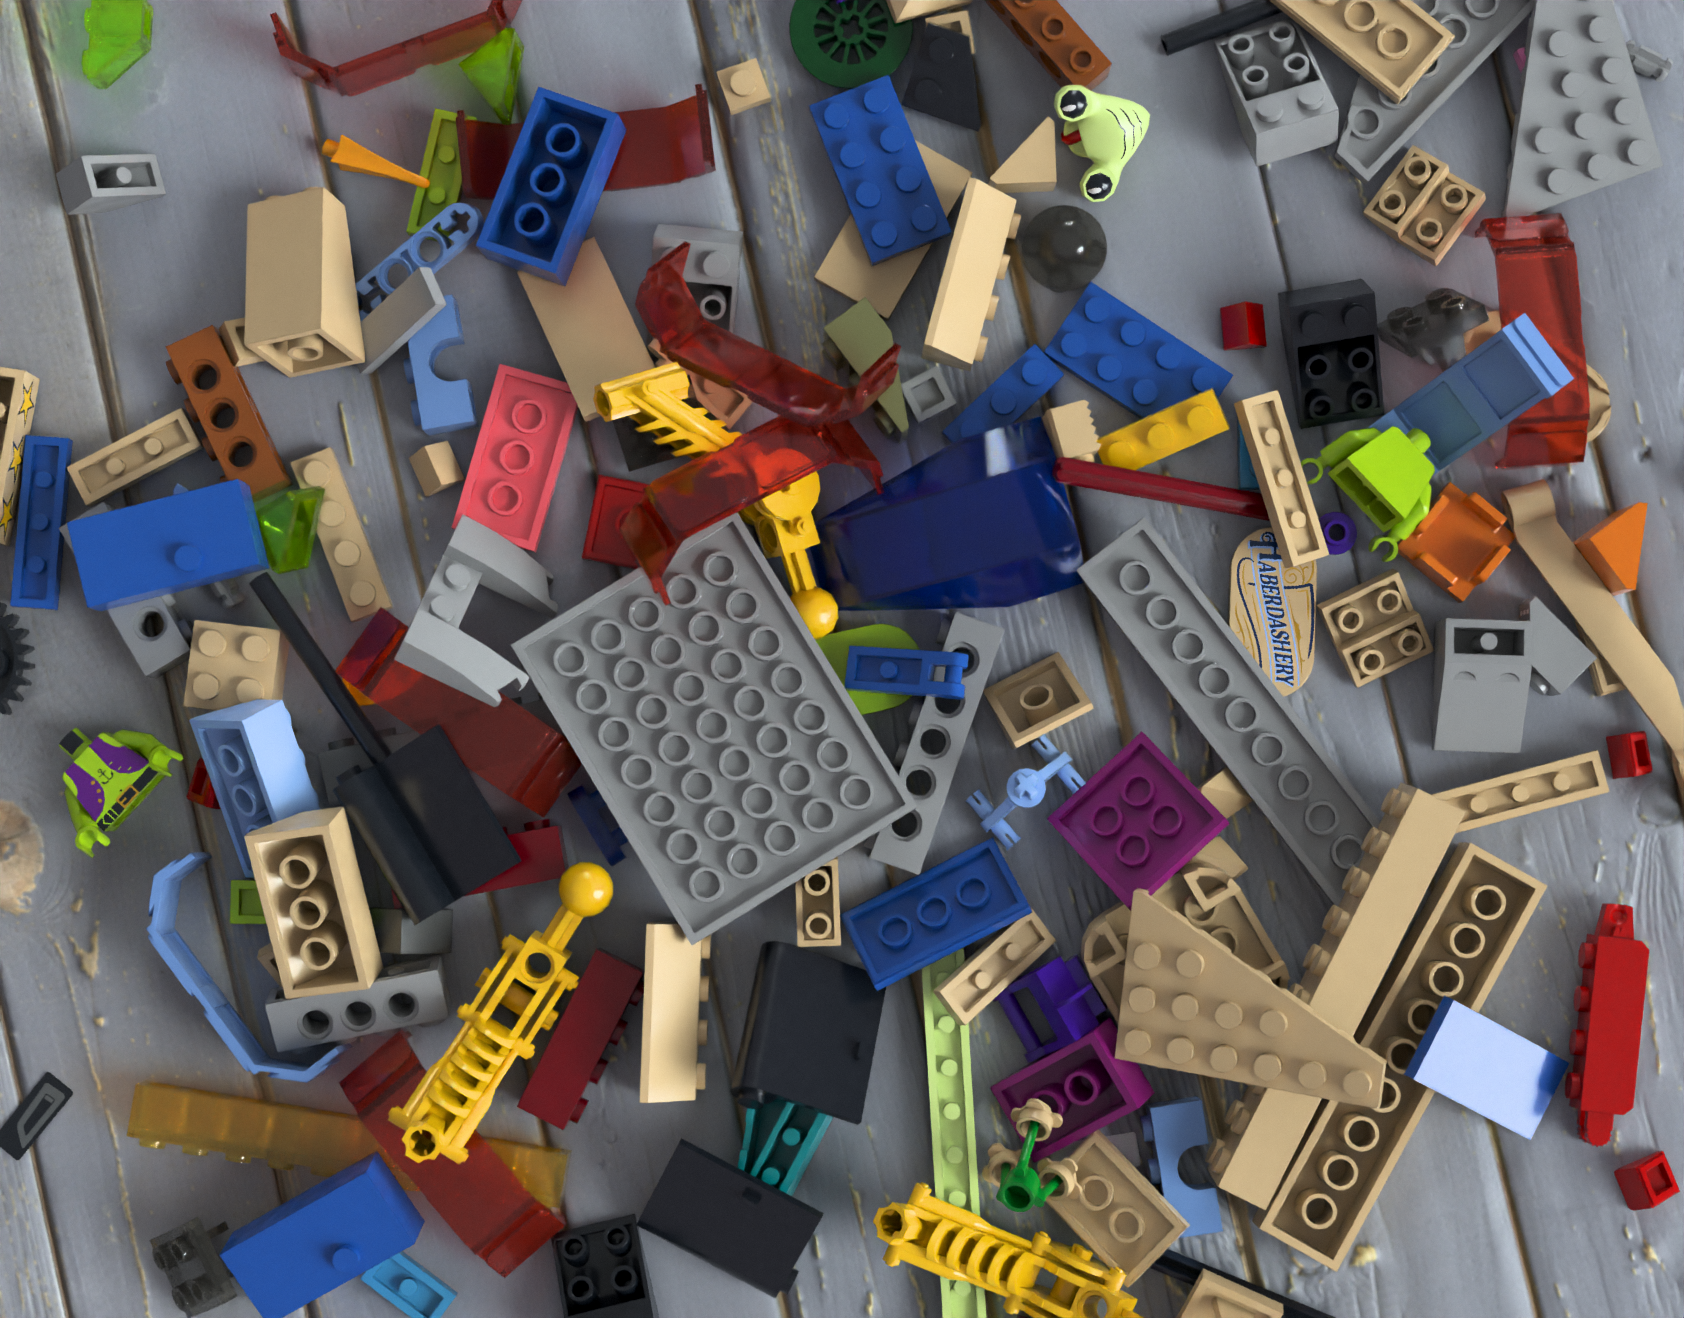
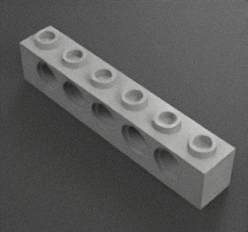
M955 612L952 621L943 619L935 642L943 645L941 651L953 652L957 649H963L968 651L973 658L972 668L968 672L962 673L961 684L965 685L964 699L959 700L957 710L950 714L942 713L936 708L935 697L925 696L924 702L915 700L907 722L908 725L915 727L909 743L900 742L893 765L900 767L898 776L905 787L907 776L916 770L923 771L929 776L931 786L929 791L922 796L910 793L918 808L910 812L914 815L917 822L915 831L909 836L902 837L893 831L892 824L888 825L866 839L864 847L872 849L869 858L917 875L920 874L1004 633V628ZM935 667L933 681L944 682L945 667ZM936 730L943 735L945 746L939 754L931 755L921 748L920 739L924 732Z

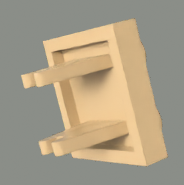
M1203 1268L1176 1318H1281L1283 1315V1304Z

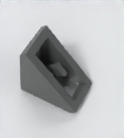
M369 907L380 952L395 954L452 952L453 910L442 909L414 926L404 908Z

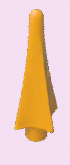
M343 134L341 135L340 142L327 139L323 144L322 154L332 158L330 162L337 163L340 170L394 179L422 188L430 186V181L427 178L391 163Z

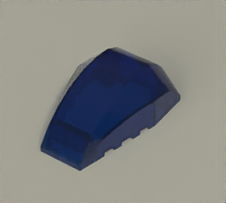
M1041 416L958 439L814 522L820 544L811 546L810 551L820 586L832 594L838 605V611L1010 607L1084 583L1077 572V569L1084 564L1080 540L1064 484L1057 483L1055 478L1052 477V469L1057 458Z

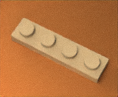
M1278 390L1234 403L1285 569L1329 555Z
M329 447L290 462L350 621L355 623L394 608L334 450Z
M1594 750L1431 795L1466 812L1456 833L1610 791L1599 752Z

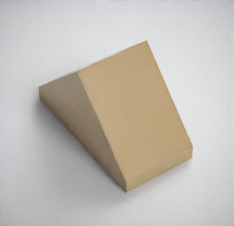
M1049 116L990 177L988 185L1003 193L1054 191L1057 183L1055 125Z

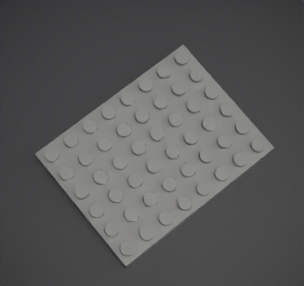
M736 510L731 511L511 645L691 945L696 944L918 808Z

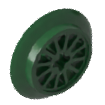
M834 0L795 1L789 23L790 40L793 50L803 67L811 75L826 84L839 88L853 89L883 76L891 75L907 55L913 33L912 19L894 23L886 0H868L870 3L862 12H857L859 0H854L851 10H847L843 1L838 3L841 14L836 13L827 6ZM875 7L882 12L881 15L867 19ZM820 12H823L834 22L818 20L817 17ZM852 20L857 21L858 31L861 32V35L853 34L850 39L845 38L844 29L841 25L849 26ZM886 23L888 31L884 32L869 28ZM816 28L832 31L816 37L814 34ZM868 38L883 40L885 43L882 48H878ZM836 41L827 53H824L819 47ZM863 45L875 56L865 60L860 46ZM841 47H844L843 61L837 62L833 60L832 57ZM851 49H854L859 60L858 64L847 63Z

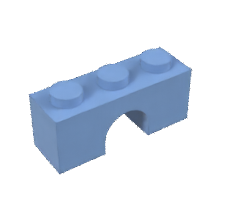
M453 295L443 296L447 305L407 341L410 358L404 359V370L408 384L415 383L417 400L411 401L412 416L415 426L422 425V430L428 436L479 427L473 389L467 379L444 381L439 379L435 373V361L441 351L451 346L465 344L458 302Z
M1197 1096L1145 1104L1147 1115L1140 1116V1124L1144 1142L1151 1141L1154 1158L1147 1159L1150 1183L1158 1185L1159 1193L1190 1224L1179 1238L1222 1232L1216 1187L1211 1182L1200 1184L1186 1183L1180 1179L1177 1169L1179 1158L1184 1151L1193 1146L1209 1144L1202 1100Z

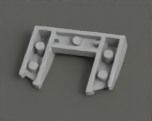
M462 514L394 660L484 703L497 707L502 701L498 693L501 688L511 683L517 691H520L525 687L530 676L488 646L459 630V625L478 583L553 619L558 611V603L550 600L548 585H551L554 580L553 574L506 538Z

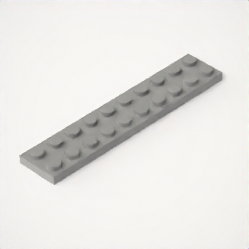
M1142 518L1076 569L1075 572L1233 774L1333 905L1339 906L1346 892L1342 889L1343 881L1352 866H1359L1365 854V851L1361 850L1363 841L1372 827L1378 828L1380 821L1146 518Z

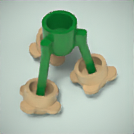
M1035 1098L1028 1099L1026 1105L1022 1108L1012 1109L1011 1118L1014 1122H1017L1016 1129L1025 1138L1023 1147L1014 1151L1006 1149L1001 1143L992 1144L988 1148V1155L990 1157L988 1165L982 1169L984 1180L999 1187L996 1199L1012 1211L1025 1212L1031 1209L1033 1204L1037 1207H1043L1046 1198L1052 1201H1061L1067 1196L1072 1200L1080 1197L1082 1187L1077 1183L1076 1178L1078 1167L1072 1159L1066 1157L1062 1161H1052L1045 1157L1038 1162L1039 1175H1037L1035 1170L1028 1167L1034 1142L1046 1140L1050 1136L1052 1128L1061 1127L1063 1122L1062 1116L1058 1113H1053L1046 1103Z

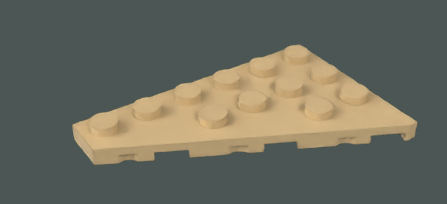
M1137 888L1133 891L1115 1059L1375 1109L1380 1107L1386 1069L1385 1059L1371 1049L1364 1048L1356 1043L1354 1037L1343 1029L1339 1031L1314 1013L1315 1009L1287 989L1276 986L1272 983L1270 977L1259 969L1255 971L1231 953L1232 950L1204 930L1192 926L1188 919L1179 912L1171 911L1150 896L1148 890Z

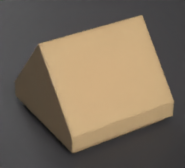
M448 441L423 446L409 457L426 497L466 480Z

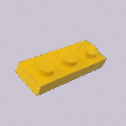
M1212 387L1099 437L1096 442L1100 443L1101 446L1097 452L1103 465L1137 470L1224 432L1230 428V425Z

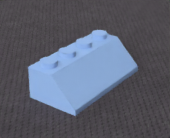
M256 699L199 715L189 720L245 878H254L244 839L246 833L301 812L320 810L318 795L312 787L305 767V757L297 744L291 726V716L285 708L283 700Z

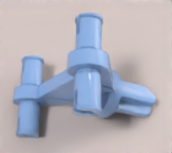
M1046 734L1039 737L1040 742L1046 749L1043 748L1038 740L1031 747L1038 752L1048 765L1038 772L1029 768L1019 769L1014 772L1008 779L1006 786L1008 797L1001 805L994 809L992 804L980 792V789L974 792L973 795L981 805L972 796L965 801L983 820L980 825L986 833L992 830L1006 847V850L1013 847V844L1005 836L1006 834L1015 844L1021 837L1015 833L1004 818L1017 806L1031 808L1039 804L1045 795V782L1057 774L1072 794L1078 791L1079 788L1071 779L1080 788L1086 784V781L1069 764L1073 759L1066 751L1060 754L1058 749L1046 737Z

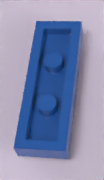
M1034 344L942 431V434L970 463H973L1064 376V373Z

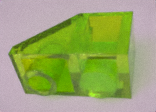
M91 0V7L86 8L84 25L86 32L89 33V48L84 49L82 53L83 74L87 75V79L97 89L109 88L151 50L154 8L147 0Z

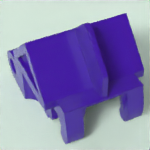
M1078 954L1069 957L1065 962L1061 956H1058L1023 977L1018 976L993 999V1002H999L1027 1052L1024 1056L1028 1063L1079 1040L1099 1025L1095 1016L1106 1011L1108 1008L1101 995L1098 996L1084 972V964ZM1025 987L1028 988L1053 1032V1037L1041 1043L1014 995V992Z

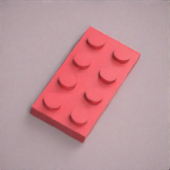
M499 364L452 529L455 530L463 514L495 531L519 548L536 553L578 410V405L567 382Z

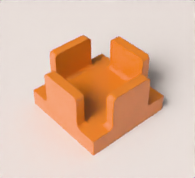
M1449 482L1430 503L1428 515L1406 540L1401 539L1397 543L1398 554L1458 603H1461L1477 585L1484 583L1506 557L1511 550L1508 546L1515 539L1514 533L1503 525L1507 517L1476 492L1467 495Z

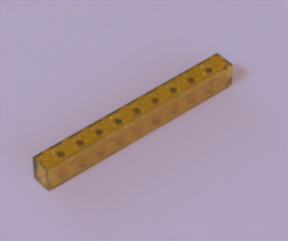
M148 1080L135 1085L126 1136L138 1138L139 1145L147 1148L164 1149L166 1143L181 1145V1152L189 1155L208 1156V1151L211 1150L225 1153V1160L238 1163H251L252 1157L268 1160V1167L280 1170H293L294 1164L311 1167V1174L322 1177H331L337 1174V1171L340 1172L377 1151L403 1190L419 1192L422 1191L423 1186L440 1188L439 1195L458 1199L465 1198L466 1193L483 1195L482 1202L487 1204L507 1206L509 1200L526 1202L525 1209L541 1213H550L552 1207L559 1208L563 1203L572 1150L472 1134L464 1148L469 1150L467 1153L469 1156L465 1163L461 1162L458 1165L439 1153L435 1160L427 1159L418 1164L405 1155L406 1147L401 1139L406 1131L388 1120Z

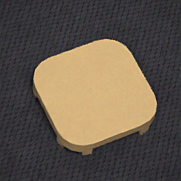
M1191 863L1182 867L1151 895L1171 911H1177L1186 917L1192 926L1204 930L1232 950L1231 953L1255 971L1259 969L1266 974L1276 986L1288 988L1290 976L1286 964L1244 896L1242 889L1225 870L1210 863ZM1122 901L1103 911L1089 923L1082 937L1081 957L1085 969L1117 1024H1119L1131 911Z

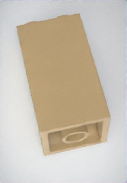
M308 187L302 192L286 196H269L264 201L248 204L244 345L289 378L365 362V350L345 205L324 187Z

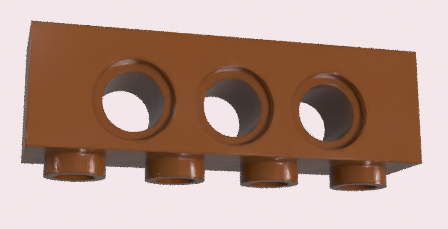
M984 0L1061 88L1066 85H1082L1092 91L1108 77L1112 63L1057 0Z
M211 325L166 346L171 358L166 361L167 369L177 385L183 383L189 398L183 400L184 405L193 422L197 423L200 421L207 435L202 438L203 446L213 462L219 460L225 475L220 477V482L240 479L250 486L253 503L292 486L293 483L239 368L234 367L219 330ZM207 370H215L217 373L216 383L211 388L202 390L199 386L200 376ZM225 408H233L235 412L234 422L227 428H219L217 425L218 414ZM244 446H251L253 450L251 462L244 467H237L235 463L236 452Z

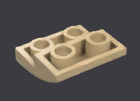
M1412 145L1365 208L1363 215L1398 243L1436 267L1485 202L1486 196L1485 192L1450 173L1449 166L1446 163Z
M1393 568L1316 605L1334 647L1353 684L1357 688L1434 651L1421 616L1413 609L1400 574Z

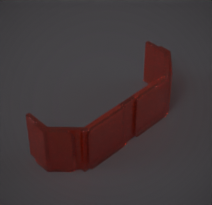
M492 0L487 11L335 67H331L298 52L291 33L278 14L275 12L270 14L276 30L273 36L280 55L295 76L327 90H330L329 86L336 88L341 96H355L412 75L416 72L417 68L425 65H439L498 43L500 38L505 36L503 30L507 21L511 24L522 0Z
M695 84L696 95L666 107L615 112L620 116L627 131L603 191L612 192L666 186L716 171L707 90H703L702 84ZM458 110L456 128L464 194L466 198L494 200L524 122L500 124L469 120L464 110Z
M1562 213L1487 218L1480 222V227L1475 231V238L1487 237L1495 256L1501 329L1523 313H1526L1574 378L1550 398H1544L1508 423L1504 458L1495 462V469L1516 470L1570 466L1584 462L1587 426L1590 420V400L1581 324L1582 311L1577 256L1574 242L1571 241L1568 235L1569 229Z
M686 241L647 270L645 279L640 284L635 306L651 336L658 340L661 346L659 352L667 355L668 360L673 363L678 362L680 366L722 387H732L748 395V399L805 428L818 429L827 421H830V425L860 416L894 383L899 367L896 361L901 348L896 343L861 375L859 385L845 389L705 320L682 277L691 245Z
M804 407L792 409L737 437L730 445L716 452H708L652 481L650 486L643 489L644 495L641 501L634 504L619 532L626 548L653 592L659 595L666 606L671 602L661 578L684 539L831 463L858 467L878 495L884 493L880 480L883 477L880 462L845 414L825 410H816V413L808 412Z
M380 607L335 672L365 696L421 735L440 724L466 767L544 818L582 765L568 739L500 691L498 693L502 701L497 707H493L394 660L409 627L393 616V613Z
M400 1030L341 1080L339 1084L365 1127L403 1172L416 1184L426 1199L475 1255L477 1254L486 1261L488 1266L505 1278L567 1224L565 1221L567 1216L563 1212L557 1216L535 1198L477 1129L474 1130L464 1148L469 1150L467 1153L469 1156L465 1163L461 1162L460 1165L439 1153L435 1160L427 1159L419 1164L405 1155L406 1147L401 1139L406 1131L388 1121V1113L392 1107H404L427 1070L423 1067L408 1041L413 1035L409 1031L404 1032Z

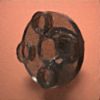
M1069 205L1054 206L1039 213L1027 226L1021 244L1022 259L1028 273L1042 286L1057 293L1076 290L1089 284L1101 271L1107 255L1106 236L1099 222L1087 211Z

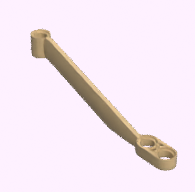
M1541 479L1502 491L1501 502L1503 510L1513 530L1517 544L1670 747L1672 766L1684 803V709L1673 676L1557 522L1553 495L1546 480Z

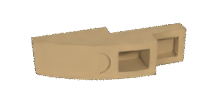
M838 857L795 882L798 947L841 945Z

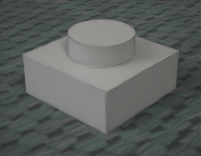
M937 366L901 384L903 398L918 425L955 407L957 404Z

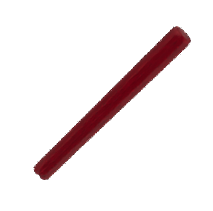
M1065 457L1057 458L1052 469V477L1055 478L1057 483L1270 521L1261 493Z

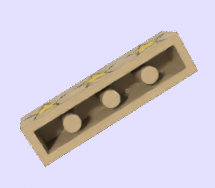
M0 367V545L10 547L21 487L25 435H30L40 379L24 370Z

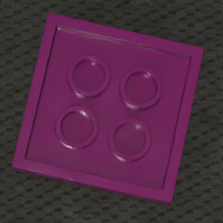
M1142 731L1047 818L1130 911L1134 890L1141 888L1148 890L1150 896L1154 894L1230 824Z

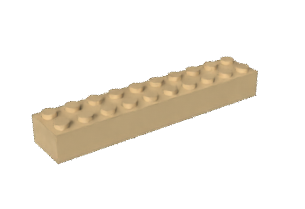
M1400 782L1397 789L1391 788L1387 793L1381 806V811L1385 814L1378 828L1372 827L1368 831L1361 847L1365 854L1359 866H1352L1348 871L1342 884V889L1346 892L1339 906L1332 905L1327 912L1322 925L1326 932L1319 946L1313 944L1305 956L1303 967L1307 970L1300 984L1293 983L1288 990L1315 1009L1314 1013L1339 1031L1343 1029L1352 1037L1466 813L1425 791ZM1246 1084L1248 1087L1241 1101L1235 1099L1226 1114L1225 1123L1229 1125L1222 1139H1214L1207 1152L1205 1162L1209 1163L1207 1170L1217 1187L1266 1211L1322 1098Z
M1459 842L1353 1036L1356 1043L1364 1048L1371 1049L1386 1060L1380 1107L1375 1109L1321 1099L1266 1211L1258 1208L1252 1219V1222L1259 1229L1335 1272L1338 1271L1435 1093V1090L1404 1075L1444 995L1479 1013L1547 888L1546 884L1472 843Z

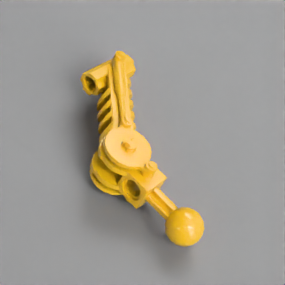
M678 362L594 386L595 394L593 400L597 413L603 417L605 422L629 416L640 424L634 428L640 433H654L658 436L652 440L657 445H672L676 448L670 452L675 457L688 456L694 460L688 464L693 469L704 467L712 472L706 476L709 480L722 479L728 484L729 503L732 509L737 511L744 523L755 526L765 559L781 556L792 591V595L789 598L814 639H821L830 633L839 618L838 605L832 594L816 586L805 548L820 544L811 513L820 493L819 475L813 464L804 455L787 449L766 451L758 444L746 445L739 440L745 435L740 432L728 433L721 428L727 425L726 422L723 420L711 421L703 416L709 413L704 407L693 409L681 401L688 398L689 382L685 370L679 366Z
M579 862L570 866L562 874L558 884L559 897L562 904L544 933L535 930L526 943L512 934L504 937L501 942L503 944L501 949L505 951L504 955L493 971L486 967L475 983V986L481 990L471 1006L465 1003L463 1006L460 1005L457 1010V1017L465 1021L464 1025L442 1058L428 1069L404 1107H392L389 1111L388 1121L406 1131L401 1140L406 1147L405 1155L419 1164L423 1160H435L439 1153H441L458 1165L461 1162L465 1163L469 1150L464 1148V1146L490 1107L495 1089L517 1055L526 1060L532 1058L536 1051H534L535 1046L531 1043L541 1027L549 1031L560 1013L553 1008L565 989L571 991L572 988L575 989L579 984L577 981L579 976L564 968L573 953L565 947L583 918L592 917L603 912L612 900L614 894L613 882L609 873L600 865L592 862ZM533 953L545 954L551 963L550 971L543 973L535 971L530 964V955ZM515 979L535 990L536 994H532L515 983ZM500 1004L521 1016L513 1030L491 1018Z
M924 1182L915 1184L907 1204L892 1202L885 1208H878L873 1223L877 1228V1237L889 1244L882 1258L886 1262L885 1264L893 1267L894 1265H899L900 1260L944 1278L966 1281L1004 1296L1006 1300L1003 1308L1005 1312L1011 1315L1013 1313L1018 1314L1021 1310L1033 1318H1100L1097 1313V1305L1100 1299L1103 1298L1107 1305V1312L1104 1318H1145L1133 1311L1138 1299L1121 1290L1127 1276L1122 1268L1116 1266L1109 1269L1103 1262L1092 1256L1093 1252L1091 1250H1087L1084 1246L1076 1243L1069 1246L1061 1242L1052 1241L1048 1233L1041 1230L1040 1232H1035L1032 1241L992 1226L975 1213L930 1196L932 1189ZM1041 1268L1057 1275L1052 1289L1035 1284Z

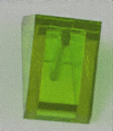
M505 28L458 64L468 82L503 125H511L525 48L515 28Z
M316 486L289 491L256 510L267 559L272 571L277 574L308 568L325 492L324 488Z

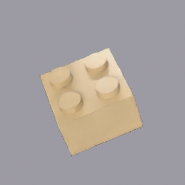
M194 620L183 706L217 711L256 699L282 700L289 641L281 630Z

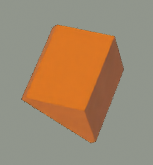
M1638 502L1615 511L1573 542L1612 596L1636 590L1648 503Z

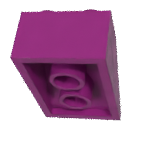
M1110 1017L1100 1022L1098 1026L1076 1042L1041 1056L990 1087L1023 1144L1025 1138L1019 1134L1016 1129L1017 1122H1014L1011 1118L1012 1109L1022 1108L1026 1105L1028 1099L1035 1098L1046 1103L1053 1113H1058L1062 1116L1063 1122L1061 1127L1052 1128L1050 1136L1046 1140L1034 1142L1030 1156L1034 1163L1137 1110L1155 1093L1138 1063L1115 1059L1118 1030Z

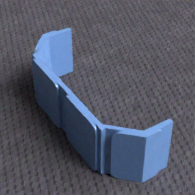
M1523 313L1368 428H1376L1383 433L1394 426L1399 428L1404 435L1413 428L1425 432L1430 438L1431 446L1424 452V455L1434 465L1435 472L1433 475H1435L1544 398H1550L1574 378L1526 313Z
M195 852L188 854L183 859L174 860L153 876L148 910L149 917L152 916V922L146 928L149 932L148 939L191 996H196L205 1008L203 1011L204 1015L247 1072L251 1071L253 1075L262 1071L271 1072L267 1077L307 1083L323 1075L341 1061L339 1057L353 1047L350 1043L334 1048L314 1064L270 1058L175 929L182 879L211 859L212 856L209 852Z

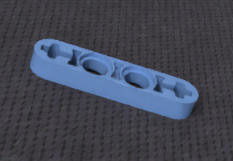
M453 203L446 207L356 283L358 306L362 304L361 294L373 295L381 288L390 295L396 289L388 280L389 270L395 264L403 265L408 272V277L419 267H430L433 274H435L479 237L484 226V219L480 210L468 203ZM457 213L461 215L469 214L471 218L467 221L468 232L456 230L447 237L438 230L441 226L442 230L450 231L458 223L455 217ZM428 237L435 238L440 244V254L432 262L426 261L420 254L421 243ZM449 239L454 241V245H451ZM378 295L370 303L372 309L374 310L387 296ZM359 309L360 321L366 318L371 311H360Z

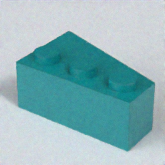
M780 1099L764 1104L760 1109L747 1108L746 1128L737 1168L793 1196L833 1117Z

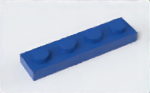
M25 435L10 602L12 607L58 610L64 537L59 527L66 524L70 473L66 467L71 465L73 440L69 438Z

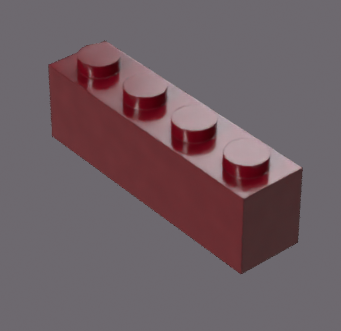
M543 819L524 823L525 832L509 835L507 827H502L522 861L465 896L561 878L562 874L569 868L562 826L551 827L550 820ZM391 888L394 909L403 908Z
M602 948L596 949L517 1105L518 1108L562 1130L568 1126L570 1121L578 1124L589 1100L582 1097L589 1082L597 1085L609 1061L602 1058L609 1043L618 1045L629 1023L622 1019L628 1005L631 1004L637 1007L644 994V981L641 979L645 970Z

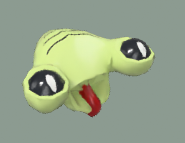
M1082 85L1063 86L1055 94L1053 103L1059 118L1066 120L1064 130L1061 133V140L1069 146L1074 154L1092 159L1094 163L1084 172L1079 183L1082 196L1090 202L1105 201L1114 193L1123 167L1143 140L1149 127L1150 114L1143 106L1127 99L1096 93Z

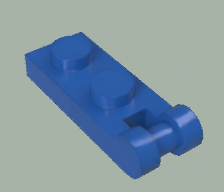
M849 646L844 687L849 691L930 696L961 700L964 699L965 685L961 684L963 669L968 667L969 655L945 651ZM935 667H945L944 682L933 681Z

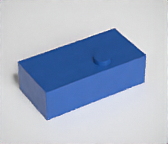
M538 86L476 243L477 248L487 259L566 286L627 131L620 116L615 112Z
M240 479L67 522L87 608L98 611H105L270 569L250 486Z
M375 1151L232 1232L219 1256L263 1318H283L414 1245L425 1221L380 1154Z

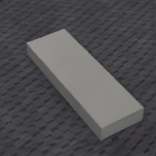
M419 267L360 322L365 350V362L357 364L361 374H372L447 305L430 267Z

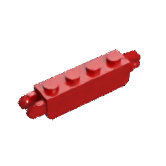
M1602 903L1594 935L1587 934L1586 943L1582 942L1579 948L1578 965L1580 968H1583L1582 985H1578L1574 993V1010L1579 1012L1577 1029L1571 1031L1569 1040V1051L1571 1055H1574L1573 1072H1568L1565 1080V1096L1570 1098L1569 1106L1578 1109L1577 1124L1579 1126L1576 1129L1578 1130L1577 1134L1580 1136L1579 1139H1583V1142H1587L1595 1147H1603L1604 1144L1607 1145V1142L1611 1141L1610 1137L1612 1135L1610 1132L1613 1131L1614 1114L1625 1115L1634 1108L1650 952L1642 941L1634 940L1633 907L1612 903Z

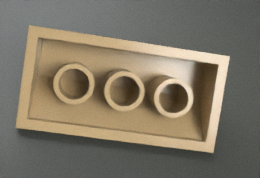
M969 177L921 356L922 359L966 371H971L973 360L979 362L983 360L988 337L981 336L980 334L984 320L993 321L1000 296L992 295L995 279L1004 280L1010 255L1003 254L1006 238L1015 240L1021 219V214L1013 213L1016 199L972 177Z
M344 806L301 812L246 833L244 839L285 998L293 999L370 989L384 967Z
M651 921L646 924L639 1103L695 1100L697 1089L705 1090L706 1063L698 1062L699 1046H707L708 1020L700 1019L701 1002H709L710 976H702V958L710 959L711 934L696 944L691 945L678 922Z

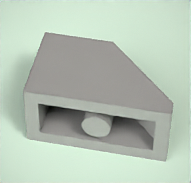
M155 154L80 156L56 173L67 215L106 213L166 195Z
M1536 596L1525 599L1519 605V621H1533L1532 670L1529 685L1541 695L1545 693L1549 696L1560 695L1597 657Z

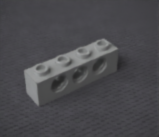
M102 502L71 521L117 509L113 505ZM66 523L59 527V530L74 554ZM174 593L107 610L146 677L156 679L189 659L193 625L186 617L180 619L173 607L178 602ZM160 614L164 620L163 630L157 636L151 637L147 632V622L151 616Z
M441 954L385 965L370 989L293 999L285 998L283 987L270 989L265 1008L277 1053L290 1050L291 1053L300 1054L314 1049L316 1045L333 1042L335 1045L351 1043L362 1035L376 1033L377 1036H388L406 1026L418 1024L420 1027H432L440 1024L445 1018H449L452 1005ZM396 993H406L414 1001L409 1004H400L392 996ZM357 1001L364 1002L371 1010L366 1013H359L353 1010L350 1004ZM318 1010L326 1014L328 1019L321 1022L315 1021L307 1013Z

